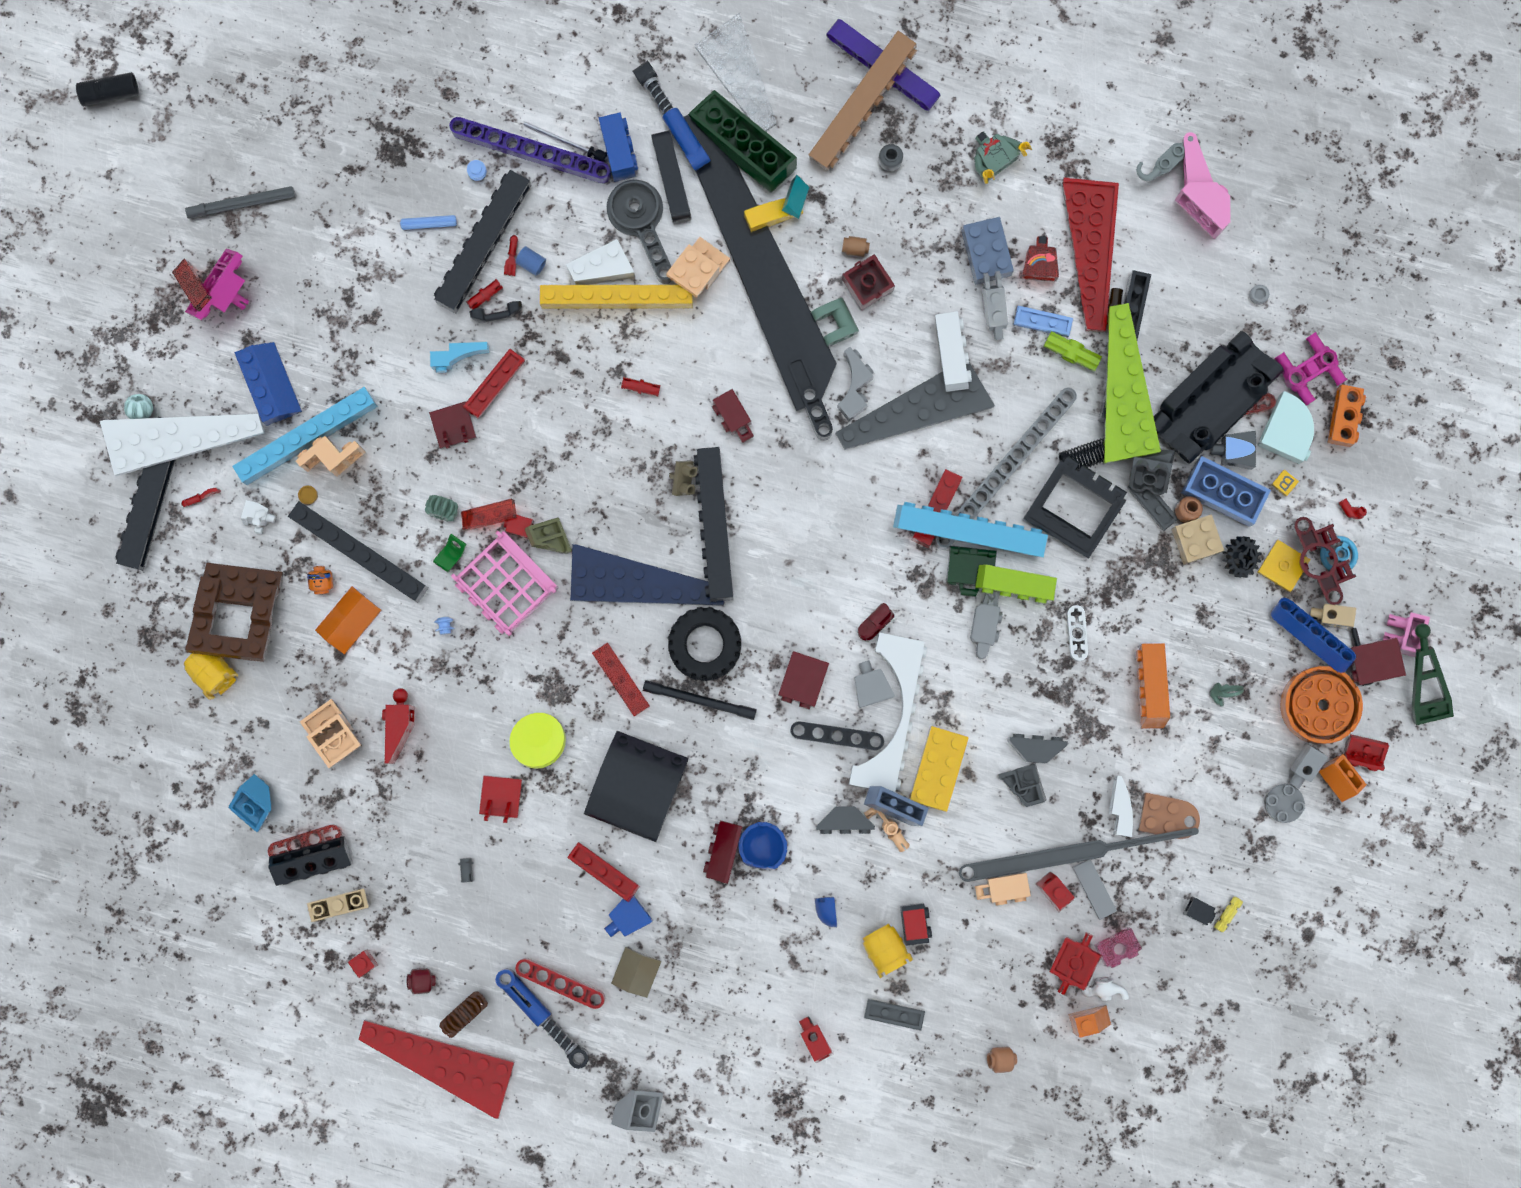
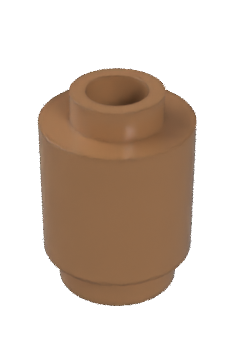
M844 237L842 252L846 253V255L864 257V254L869 253L870 243L866 242L867 238Z

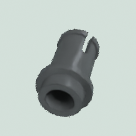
M462 858L460 863H458L461 870V883L473 882L472 864L474 862H472L471 858Z

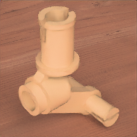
M873 808L864 812L867 819L876 813L879 814L884 821L882 824L884 832L888 835V839H892L899 852L905 851L901 843L906 849L909 848L910 844L906 841L901 833L902 830L898 828L897 823L893 819H887L882 812Z

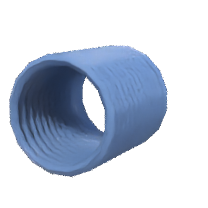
M525 246L519 252L515 263L537 276L545 266L546 258Z

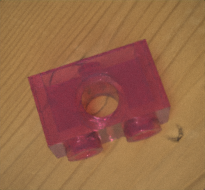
M1129 927L1094 944L1097 952L1102 955L1101 960L1104 966H1110L1111 968L1120 965V960L1126 957L1132 959L1138 956V951L1142 950L1132 928ZM1121 943L1123 951L1120 954H1116L1114 947Z

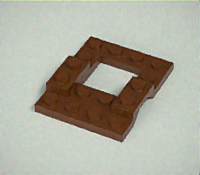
M206 562L204 575L200 578L194 602V616L185 648L186 652L264 662L272 628L273 607L275 599L280 593L283 572ZM218 602L253 607L247 639L211 635Z

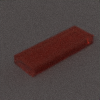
M511 498L461 511L463 530L469 531L516 519L515 500Z

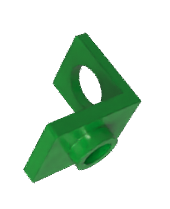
M450 534L446 546L435 557L433 563L449 572L463 556L467 544L453 534ZM452 541L457 542L460 548L456 547Z

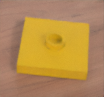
M1276 540L1257 573L1291 592L1303 573L1299 564L1301 553L1280 540ZM1305 556L1304 563L1306 562L1308 565L1311 559Z

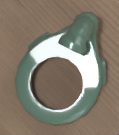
M1218 682L1211 689L1210 696L1216 704L1224 706L1223 698L1241 695L1244 692V687L1239 685L1229 686L1228 684L1222 686Z

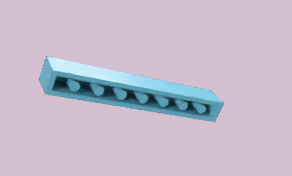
M363 387L232 467L241 482L249 485L299 455L303 450L312 447V443L317 438L332 435L378 406L369 391Z
M904 502V505H897L893 524L894 528L1044 557L1048 535L1042 534L1041 529L1031 528V531L1024 530V526L1013 524V527H1007L1006 522L995 520V524L988 523V519L977 517V520L970 519L968 514L959 513V516H954L952 511L941 509L940 513L934 512L933 507L922 506V509L915 508L916 504Z

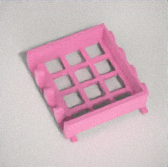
M497 531L498 537L457 576L453 573L451 577L457 582L455 586L462 593L466 591L470 595L468 600L475 607L479 605L483 609L481 613L488 620L492 618L497 623L495 628L501 634L505 632L510 636L552 593L556 592L558 586L504 531L502 533ZM500 544L507 553L496 562L489 554ZM509 556L520 565L510 575L500 566ZM487 557L494 566L483 575L476 566ZM496 569L506 577L497 588L487 579ZM522 569L532 577L523 588L512 579ZM474 570L480 576V579L470 588L463 579ZM483 581L493 590L484 600L474 592ZM509 581L519 590L510 601L499 592ZM534 582L545 591L536 601L525 592ZM497 594L506 604L495 614L486 603ZM523 594L532 605L521 614L512 604ZM508 607L518 616L509 627L499 618Z

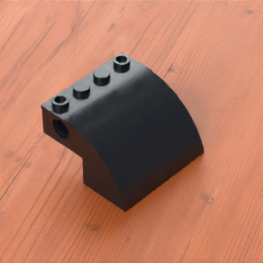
M616 731L596 778L584 815L657 842L689 758Z

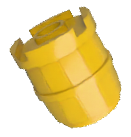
M192 653L184 662L186 673L209 700L215 698L214 694L219 693L221 695L227 691L236 681L234 676L238 677L236 671L230 668L223 657Z
M890 924L862 938L864 941L862 944L868 954V958L877 969L876 973L879 978L884 977L883 972L887 975L907 964L906 959L909 962L914 960L911 954L907 952L903 939Z

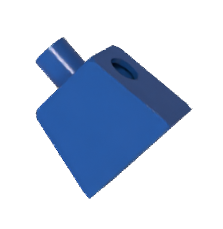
M633 896L629 902L622 899L610 912L609 917L613 922L604 929L610 937L619 931L624 936H627L653 922V919L637 898Z

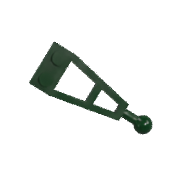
M1418 624L1415 628V634L1420 638L1421 648L1416 649L1412 694L1413 720L1416 725L1454 717L1452 698L1434 648L1428 644L1431 629L1427 624ZM1429 655L1433 669L1423 671L1424 656ZM1436 677L1443 698L1420 703L1422 680Z

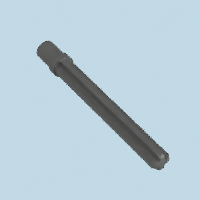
M292 186L210 203H200L199 205L186 207L185 212L188 219L199 216L204 217L209 214L295 197V191Z

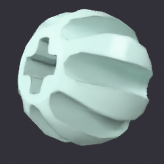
M134 394L125 401L124 411L130 419L150 418L153 413V404L146 395Z

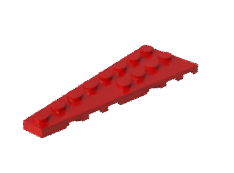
M1064 177L1062 184L1085 328L1087 331L1105 332L1119 183Z
M364 1020L358 1040L491 1117L499 1119L514 1061Z

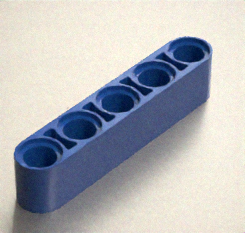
M1281 598L1271 611L1272 618L1337 672H1346L1355 661L1356 655L1348 646L1292 600Z

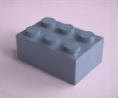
M996 217L963 225L961 232L974 284L984 283L983 273H988L990 281L995 280L996 271H1000L1001 279L1012 276L1014 269L1001 218Z

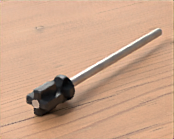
M524 122L523 124L588 152L587 156L591 157L593 155L595 160L605 162L607 158V152L600 149L594 151L593 146L588 149L530 123Z

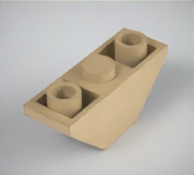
M365 888L307 903L311 922L369 908Z

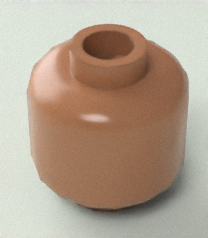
M1193 496L1183 498L1175 508L1177 519L1183 523L1198 519L1202 515V503Z
M1010 1047L992 1048L990 1053L987 1054L988 1067L995 1073L1011 1072L1014 1069V1065L1017 1064V1055L1013 1053Z

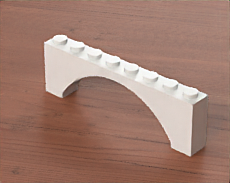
M884 633L878 634L875 653L880 654L886 660L897 678L902 696L901 719L895 735L878 755L859 766L852 765L848 785L868 789L870 786H882L893 792L899 791L901 779H898L899 771L903 772L905 760H902L903 752L907 753L909 741H905L907 733L910 734L912 729V722H909L910 715H914L916 703H913L914 695L918 696L920 685L917 684V679L922 676L924 667L920 665L921 659L926 657L927 652L924 641Z

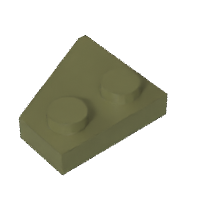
M559 517L525 528L531 547L564 554L572 552Z

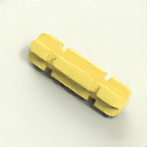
M1237 897L1232 898L1231 904L1226 907L1220 916L1221 920L1217 921L1214 926L1218 931L1224 932L1226 930L1227 924H1230L1238 912L1237 909H1240L1243 904L1241 899Z

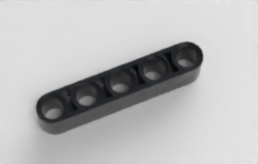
M670 130L651 134L672 221L674 223L691 219Z
M801 721L793 723L790 729L791 735L799 740L873 751L881 749L884 745L883 736L875 732ZM796 725L804 727L803 735L797 736L794 734L793 729ZM815 728L823 730L822 738L817 739L813 736ZM834 731L842 733L841 741L836 742L832 739ZM854 733L861 736L860 744L852 743L851 736ZM873 736L880 738L881 743L878 747H873L870 744V739Z

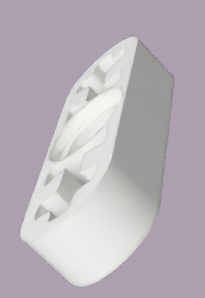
M1074 605L1067 611L1069 652L1073 660L1082 661L1088 655L1085 611L1081 606ZM1074 609L1081 613L1077 621L1082 622V625L1076 624L1071 626V622L1075 623V617L1071 616ZM1074 628L1082 630L1083 635L1080 639L1073 637L1072 631ZM1083 640L1084 644L1079 645L1080 650H1083L1084 654L1078 658V655L1074 654V651L1077 650V644L1073 645V642Z

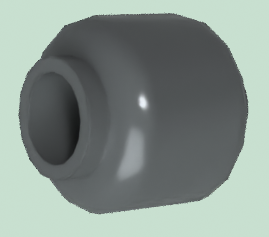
M895 144L885 145L880 150L878 157L880 166L886 171L897 170L903 162L901 148Z

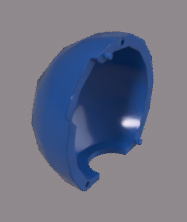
M757 822L748 826L742 833L738 843L739 855L743 863L754 868L776 869L784 862L787 854V841L783 832L777 826L768 822Z

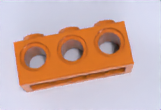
M1343 384L1337 387L1327 443L1351 447L1357 443L1359 438L1357 428L1358 424L1360 425L1362 421L1361 406L1364 405L1366 395H1363V388ZM1347 394L1354 396V402L1348 400ZM1344 412H1348L1351 415V421L1345 419ZM1341 430L1347 432V439L1341 437Z

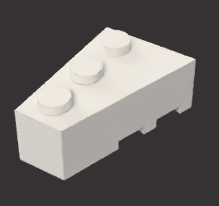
M617 239L566 264L575 285H589L603 281L635 278L634 271Z

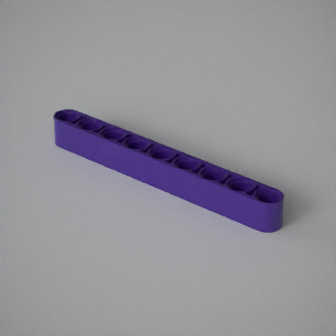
M455 117L450 121V130L457 139L597 183H607L611 178L610 168L605 162L465 118ZM457 125H463L461 131L454 130ZM474 131H481L479 136H472ZM493 136L499 137L497 142L490 141ZM510 142H517L514 148H509L508 144ZM529 147L535 148V151L531 154L526 153ZM546 153L553 154L551 159H545L544 155ZM563 159H571L568 165L561 163ZM582 164L589 165L587 170L579 169ZM602 169L607 171L606 175L599 176L597 174L598 171Z

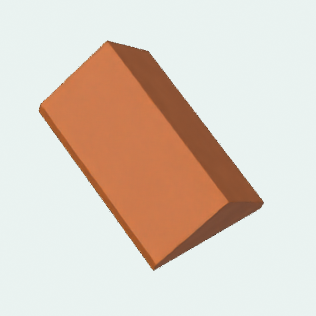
M351 586L315 631L325 641L345 655L382 610Z

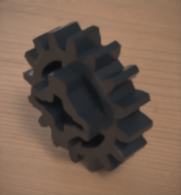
M1237 536L1236 539L1230 540L1231 545L1226 544L1228 550L1223 552L1226 558L1222 561L1227 562L1224 568L1230 569L1229 574L1234 575V577L1248 578V575L1254 574L1253 569H1259L1256 564L1261 562L1258 556L1262 555V552L1257 551L1260 546L1254 545L1256 540L1250 539V537Z

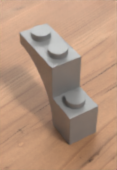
M851 347L847 348L843 354L851 370V386L846 396L837 405V408L848 422L867 408L866 402L868 400L862 393L858 394V391L872 381L874 377L872 375L874 373L872 368L868 364L864 365L860 360L862 358L860 353L856 349L852 350Z

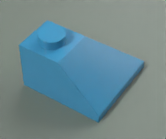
M254 774L239 787L228 808L256 832L261 829L272 809L269 786Z

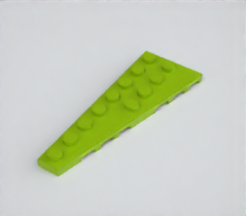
M1129 303L1109 307L1104 464L1161 452Z

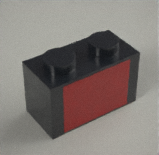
M924 903L900 906L905 945L929 943V938H932L931 926H927L926 919L930 918L928 907H925Z

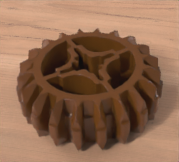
M478 991L473 992L440 1022L439 1027L442 1029V1032L449 1038L457 1035L487 1007L488 1002L485 1000L486 998Z

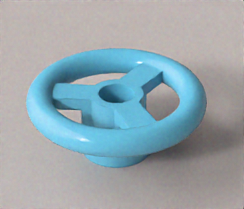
M1337 536L1343 542L1341 546L1335 548L1338 561L1343 562L1349 558L1350 551L1347 548L1349 546L1352 550V560L1349 565L1353 569L1358 560L1357 547L1349 538ZM1321 547V562L1330 571L1332 565L1329 564L1326 558L1329 557V551ZM1338 551L1342 552V558L1338 556Z

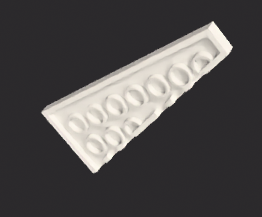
M259 414L100 421L115 476L265 434Z

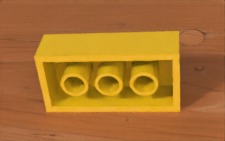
M930 726L909 796L910 800L947 812L969 737Z

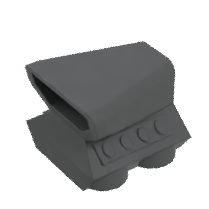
M1161 450L1157 454L1134 457L1129 486L1137 492L1147 489L1155 495L1167 493L1175 450Z

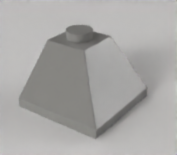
M641 1090L630 1091L615 1105L611 1124L625 1130L655 1132L663 1093Z

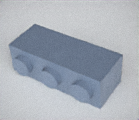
M870 786L864 805L910 826H923L929 809L882 786Z

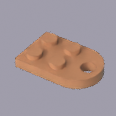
M1145 793L1138 831L1157 835L1189 828L1198 829L1200 816L1194 805L1179 799ZM1187 816H1191L1194 819L1192 827H1187L1184 823ZM1191 836L1182 837V838H1176V839H1186V838H1189V837H1191Z

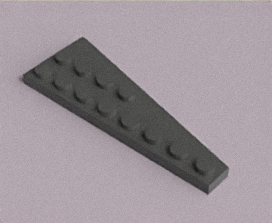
M969 362V364H966V369L971 371L972 382H968L969 389L946 392L942 371L835 432L844 450L908 431L939 424L947 420L978 413L979 411L992 409L995 405Z

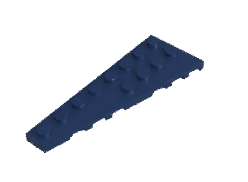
M572 544L570 601L724 606V601L710 602V597H706L705 586L709 585L708 581Z

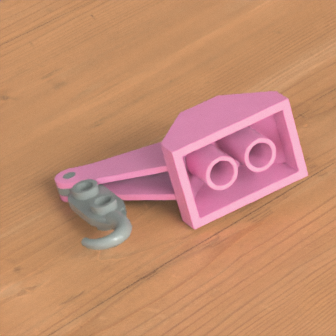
M1189 132L1183 137L1182 143L1173 144L1158 158L1150 174L1142 173L1141 167L1143 162H1140L1136 169L1137 175L1144 181H1152L1158 176L1170 172L1183 159L1184 188L1180 191L1175 201L1216 239L1231 222L1230 195L1226 187L1213 182L1197 136Z

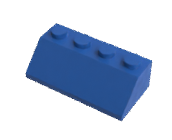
M274 342L251 345L234 352L262 423L268 426L302 412Z

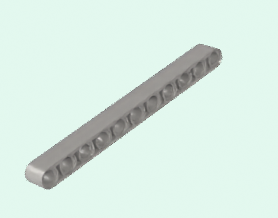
M1064 388L954 516H959V513L964 514V508L970 507L973 510V515L970 516V519H974L1072 406L1077 399L1074 389ZM1067 393L1071 396L1072 400L1066 402L1062 395ZM1057 408L1059 415L1053 416L1050 409ZM1038 423H1046L1047 429H1039ZM1032 436L1035 444H1028L1025 440L1026 437ZM1013 451H1021L1023 457L1021 459L1015 458ZM1001 465H1008L1010 472H1002ZM989 479L997 480L998 486L995 488L991 487L988 483ZM983 493L986 500L979 502L976 499V494ZM936 536L935 546L940 550H946L955 540L948 539L949 543L942 545L939 542V537Z

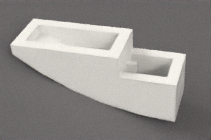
M1115 776L1109 814L1116 815L1113 834L1132 837L1133 814L1130 797L1122 776Z

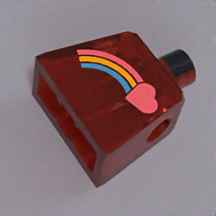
M1038 236L1036 246L1030 245L1028 247L1021 279L1056 282L1059 278L1056 248L1048 247V237Z

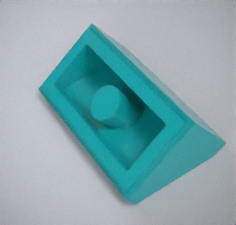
M798 175L791 181L782 211L799 219L809 186Z

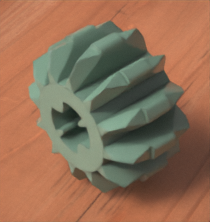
M431 495L425 504V512L431 517L442 521H454L458 512V504L442 496Z

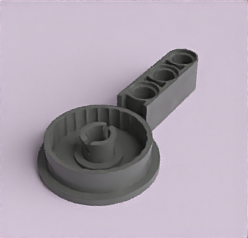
M628 180L622 182L612 190L608 197V218L611 224L621 233L639 238L658 281L662 284H668L672 280L669 277L660 276V272L662 270L669 271L672 266L655 231L663 214L662 198L655 187L645 181ZM636 202L639 204L637 211L629 207L631 203ZM648 236H652L655 238V240L652 243H646L644 241L645 238ZM655 253H660L662 258L654 260L652 256Z

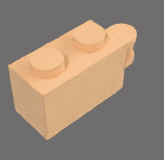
M1027 873L986 879L987 884L975 886L977 900L990 898V902H995L996 906L1007 904V900L1012 899L1015 902L1026 901V897L1031 896ZM988 887L989 895H984L983 888Z

